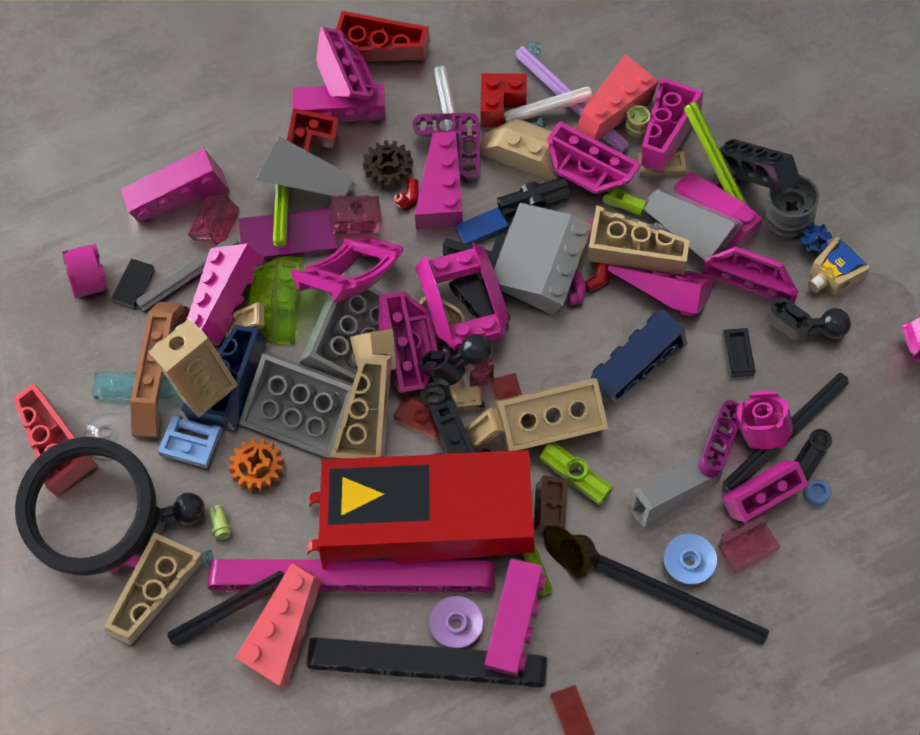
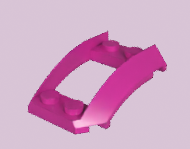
M360 237L358 240L344 238V244L335 253L318 263L305 266V271L303 272L296 269L291 270V276L299 291L322 289L326 290L327 294L333 295V302L357 296L375 285L402 255L404 246L372 237ZM361 253L365 257L375 256L379 258L380 262L362 275L354 278L340 275Z
M473 242V249L428 260L425 254L415 266V270L419 276L430 310L437 339L447 342L448 347L456 351L460 350L463 340L472 334H482L489 341L503 338L509 317L495 272L485 248ZM481 272L494 314L449 326L436 284Z

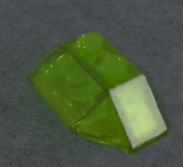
M281 256L253 272L255 278L251 284L249 306L257 302L264 305V327L259 330L270 343L295 344L301 291L298 290L291 276V270L296 269L303 272L305 257Z

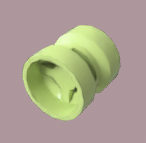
M639 105L629 109L625 128L630 136L638 138L646 134L650 121V112L646 107Z

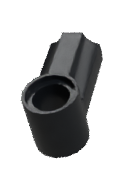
M816 429L810 434L794 462H799L807 481H809L832 444V436L824 429ZM813 440L821 441L824 447L819 448L815 446Z

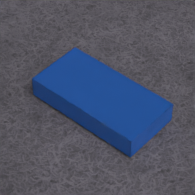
M498 207L456 225V231L461 240L469 245L509 230V225Z

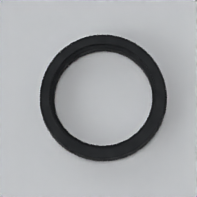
M98 437L69 439L52 446L42 453L31 464L22 478L15 502V517L18 531L32 554L54 570L81 576L105 573L128 561L146 541L156 515L155 488L143 463L124 446ZM96 455L113 459L126 468L136 487L137 509L128 532L115 546L95 556L74 558L55 552L42 538L36 522V502L44 482L59 466L77 457Z

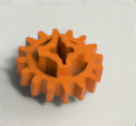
M253 437L250 440L251 444L247 445L246 442L242 441L241 449H233L236 456H229V461L233 465L228 466V469L232 473L233 481L238 482L240 489L247 485L250 493H252L254 487H257L261 493L263 486L272 489V481L279 483L280 479L277 474H284V468L281 465L285 464L281 456L280 448L274 449L273 441L266 445L264 438H261L259 443H256ZM266 453L272 457L273 462L266 458ZM240 468L247 472V477L241 473Z

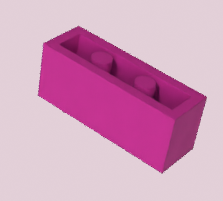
M783 460L721 497L731 519L746 522L809 486L799 462Z

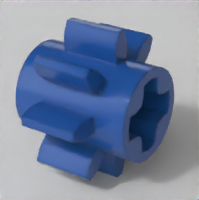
M813 222L812 226L808 229L803 228L805 237L800 239L802 244L806 245L808 252L814 250L820 254L821 250L829 245L827 240L831 239L832 235L827 231L825 224L818 226Z

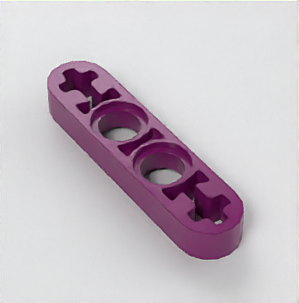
M726 400L718 409L698 462L699 470L710 478L718 476L725 467L739 427L737 417L739 404L733 400ZM729 412H731V418H727ZM719 426H724L729 431V434L721 431ZM713 443L719 444L723 451L717 450ZM711 458L715 459V461L713 462V465H710V464H711V461H710Z

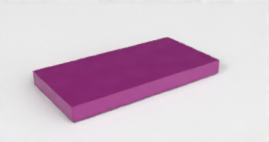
M333 207L289 212L287 243L284 247L274 246V214L239 218L241 244L250 245L265 258L264 261L334 253L338 250Z

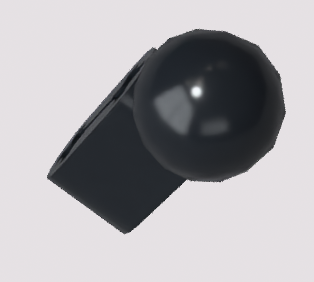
M782 297L772 301L768 313L769 322L792 340L799 342L806 340L810 333L822 332L830 339H839L848 334L851 329L850 317L842 309L832 308L822 314L821 318H812L790 300Z
M472 334L463 340L460 352L455 356H451L448 352L432 350L422 356L418 367L436 384L454 385L463 378L465 366L468 364L480 366L487 363L493 352L492 345L489 339L482 334Z
M183 493L176 498L172 506L160 509L156 505L155 517L157 516V519L154 520L146 541L135 555L142 556L154 533L161 535L168 522L177 520L185 525H194L199 522L205 512L203 499L194 493Z

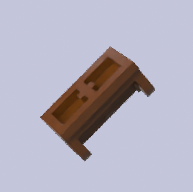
M543 475L536 484L534 534H541L551 526H560L565 529L568 479Z

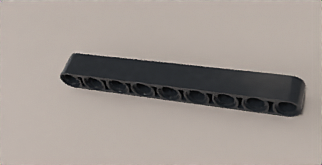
M311 638L309 640L306 667L319 671L539 688L546 686L548 659L542 655L528 654L524 671L519 670L518 677L486 669L484 664L488 651Z

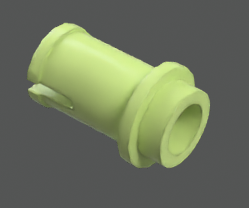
M216 505L214 506L216 512H214L212 507L208 510L213 526L212 535L217 540H225L231 536L232 526L227 522L224 506Z

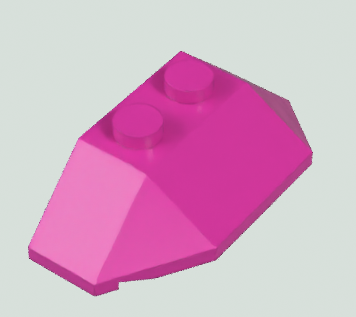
M321 27L316 63L330 96L368 100L377 91V87L363 56L350 41L344 38L345 34L341 30Z
M560 121L547 139L555 173L594 194L628 184L641 166V163Z
M734 247L708 257L704 262L702 274L715 276L716 280L771 300L782 297L795 304L799 291L784 264L777 262L773 258H766L755 254L751 250Z
M405 291L379 295V330L393 329L396 369L391 370L390 377L399 393L424 389L430 378L418 367V363L427 352L432 350L438 351L430 312L411 298Z

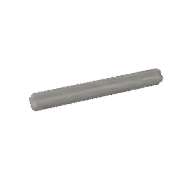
M231 236L214 248L239 245L240 243L234 236ZM210 251L137 298L136 302L141 310L146 311L201 274Z

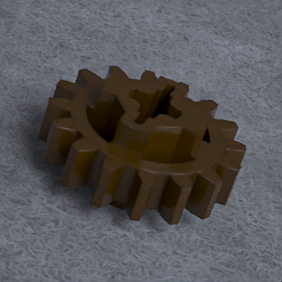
M387 140L384 141V145L376 142V148L369 147L368 154L363 156L364 162L362 163L365 177L371 179V184L379 182L380 188L384 184H388L390 189L393 183L401 186L400 180L407 181L408 174L413 173L411 151H405L404 144L398 147L397 141H394L392 145L388 144ZM400 160L403 161V166H400Z

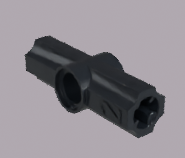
M563 177L541 184L529 182L523 185L517 192L498 197L497 205L504 218L515 215L520 203L545 208L549 203L570 197L568 183Z

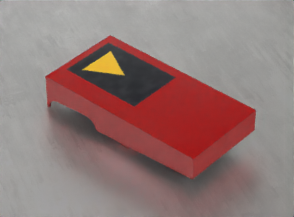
M529 450L321 460L320 492L311 493L309 507L314 503H320L318 539L308 542L307 555L312 551H319L323 570H326L327 565L332 562L381 557L392 558L399 564L535 553Z

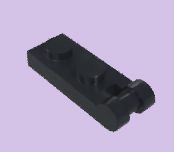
M452 397L443 398L444 401L439 403L431 402L427 404L429 414L433 419L446 453H475ZM444 411H448V412H449V414L444 415V416H442V417H441V415H440L441 412H444Z

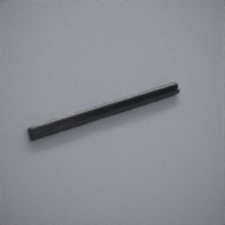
M838 373L791 417L793 432L788 441L849 384L846 375ZM780 448L757 449L723 481V487L729 492L745 483Z
M600 555V559L595 562L596 570L758 643L764 644L767 640L769 630L603 555Z

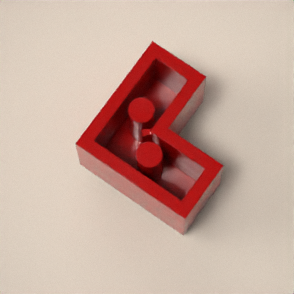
M481 73L480 127H499L503 125L504 108H517L526 105L527 74Z
M293 108L287 141L309 152L310 144L332 148L339 118Z

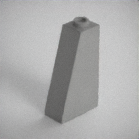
M280 136L274 142L256 177L259 181L344 198L345 195L350 196L356 185L353 183L355 177Z
M667 189L653 191L647 198L648 203L644 208L670 232L690 240L689 248L703 260L723 252L744 224L741 220Z
M700 455L634 489L630 510L645 529L718 483L723 472L721 471L714 478L702 474L698 467ZM711 458V460H710V461H711V464H710V465H713V462L715 461V459Z

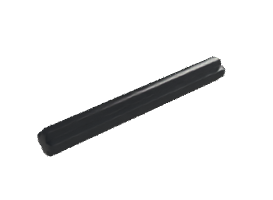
M278 571L167 633L169 641L172 645H178L274 592L285 573Z

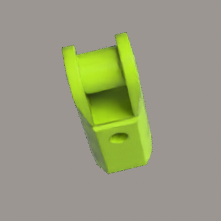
M618 187L608 190V194L602 198L603 202L607 205L621 208L640 217L647 205V201L633 196Z

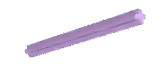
M522 46L517 50L516 57L555 94L561 95L572 91L526 47ZM582 102L569 107L581 116L582 110L587 104ZM614 129L602 137L616 151L622 154L629 149V143Z

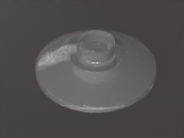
M107 413L94 418L86 427L83 436L104 438L122 445L128 450L134 440L131 423L122 415ZM111 431L108 436H103L104 432ZM92 455L100 460H113L103 456Z

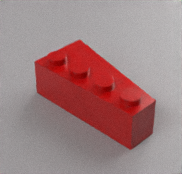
M341 10L336 26L337 30H341L345 34L344 38L350 41L361 53L365 62L425 60L430 44L429 27Z

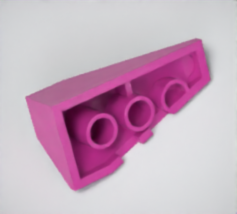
M689 172L674 185L679 195L741 220L744 223L724 251L734 247L741 248L758 234L762 218L744 202L695 173Z
M618 265L608 266V271L669 307L681 310V314L694 316L704 309L715 281V276L686 270L685 275Z

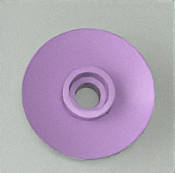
M451 596L441 600L433 608L430 615L432 635L440 644L448 648H464L471 645L480 636L483 628V617L479 607L472 600L462 596ZM455 621L461 623V627L458 629H454L451 625Z

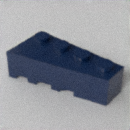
M664 309L659 313L655 312L648 318L647 324L641 330H635L623 347L618 346L611 353V358L604 364L600 363L592 371L593 375L590 377L598 380L600 391L613 404L638 384V377L650 375L659 360L666 362L671 358L675 347L679 346L682 349L687 345L684 328Z
M234 326L219 349V355L238 386L199 418L185 403L181 410L189 421L211 426L217 425L227 429H237L266 344L258 328Z

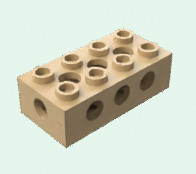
M190 318L178 325L170 335L157 342L154 348L149 351V354L178 395L198 418L238 386L209 338ZM182 345L181 349L176 350L178 346Z
M594 378L494 401L504 428L502 437L506 451H517L609 429L598 380ZM575 402L580 405V412L576 416L571 413V406ZM550 408H553L556 411V417L553 421L549 422L546 418V413ZM525 414H529L532 422L530 426L524 428L521 419Z

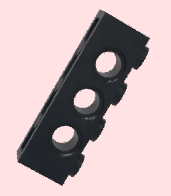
M737 139L726 141L724 146L720 148L735 178L780 192H784L801 180L793 155Z

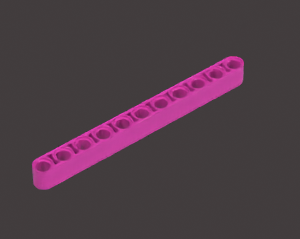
M214 559L209 562L207 586L212 591L241 592L278 571H283L286 574L293 563L302 566L322 579L318 592L489 593L495 590V563L485 560H436L398 564L396 560H348L332 562L327 565L326 570H323L321 559Z

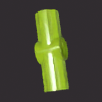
M555 442L549 443L539 456V460L564 479H568L569 487L577 488L599 506L605 502L613 491L614 487L588 468L585 460L574 457ZM572 470H579L582 475L574 476L570 472Z

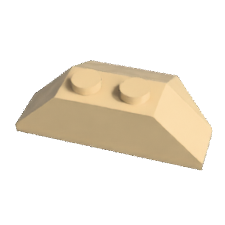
M515 118L485 133L480 142V155L549 181L562 177L554 171L547 141L548 136L552 132L550 130Z

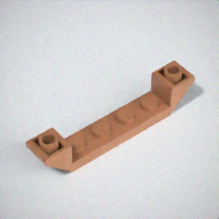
M158 302L148 312L130 400L131 431L133 437L158 438L162 415L157 407L164 374L149 354V351L154 348L157 342L170 335L173 327L178 326L175 324V321L182 314V303Z

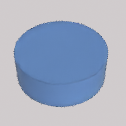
M820 479L808 482L809 486L804 489L805 500L813 506L826 504L831 496L830 486Z

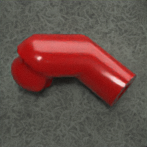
M408 179L407 192L400 193V196L398 194L395 195L394 202L399 208H407L417 201L419 185L417 179Z
M596 262L595 277L585 281L588 292L609 282L611 272L608 271V266L610 264Z

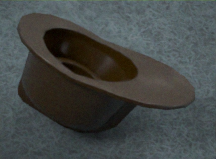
M551 526L547 528L544 534V542L549 554L576 578L582 579L586 577L590 567L601 557L593 541L587 535H572L560 526Z

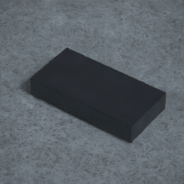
M131 258L111 298L112 301L135 309L137 306L136 300L142 296L154 271V266Z
M748 328L723 330L722 336L730 378L755 376L756 370Z

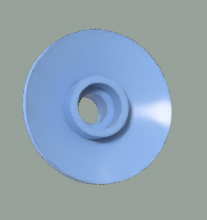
M682 534L672 539L667 545L664 553V564L668 573L675 580L683 584L695 585L711 577L717 565V556L713 546L705 538L696 534ZM691 559L693 560L694 564L692 566H688L685 564L684 560Z

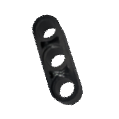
M476 274L456 278L449 282V287L453 294L475 319L494 314L486 285Z

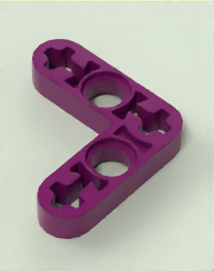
M420 114L414 118L412 123L413 130L419 137H432V133L456 132V137H459L460 175L467 181H473L479 177L481 171L480 122L475 114ZM433 120H436L437 131H433V126H426L425 130L421 131L418 126L421 125V121H426V125H433ZM443 120H450L453 126L450 130L444 131L440 128V123ZM467 120H472V123L476 124L471 127L472 135H467V127L463 125L467 124ZM469 141L476 144V149L470 153L463 149V145ZM467 158H472V167L476 169L472 170V174H467V171L464 170L468 167Z

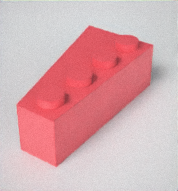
M625 54L582 110L576 130L595 140H599L627 119V113L631 107L644 106L654 97L659 80Z
M34 383L13 398L36 459L52 446L77 438L45 393ZM91 455L72 459L51 473L44 482L46 489L57 497L98 466V464Z
M292 563L235 658L275 684L289 686L290 675L294 664H296L300 643L305 635L306 624L310 613H312L322 579L302 566Z

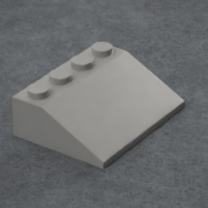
M520 203L493 269L500 290L553 315L564 304L592 225L571 214Z
M344 272L341 275L348 278H354V276L350 275L347 272ZM371 287L357 296L333 302V295L328 294L299 363L354 383L358 369L350 337L380 331L378 325L379 295L385 293Z
M263 353L239 425L331 459L330 454L336 441V435L345 413L353 383L273 353Z

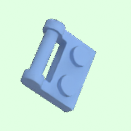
M174 414L158 453L166 458L207 469L216 444L221 438L223 428L217 425L211 427L185 420L182 416ZM179 429H184L209 437L207 440H204L201 438L182 434L177 431Z

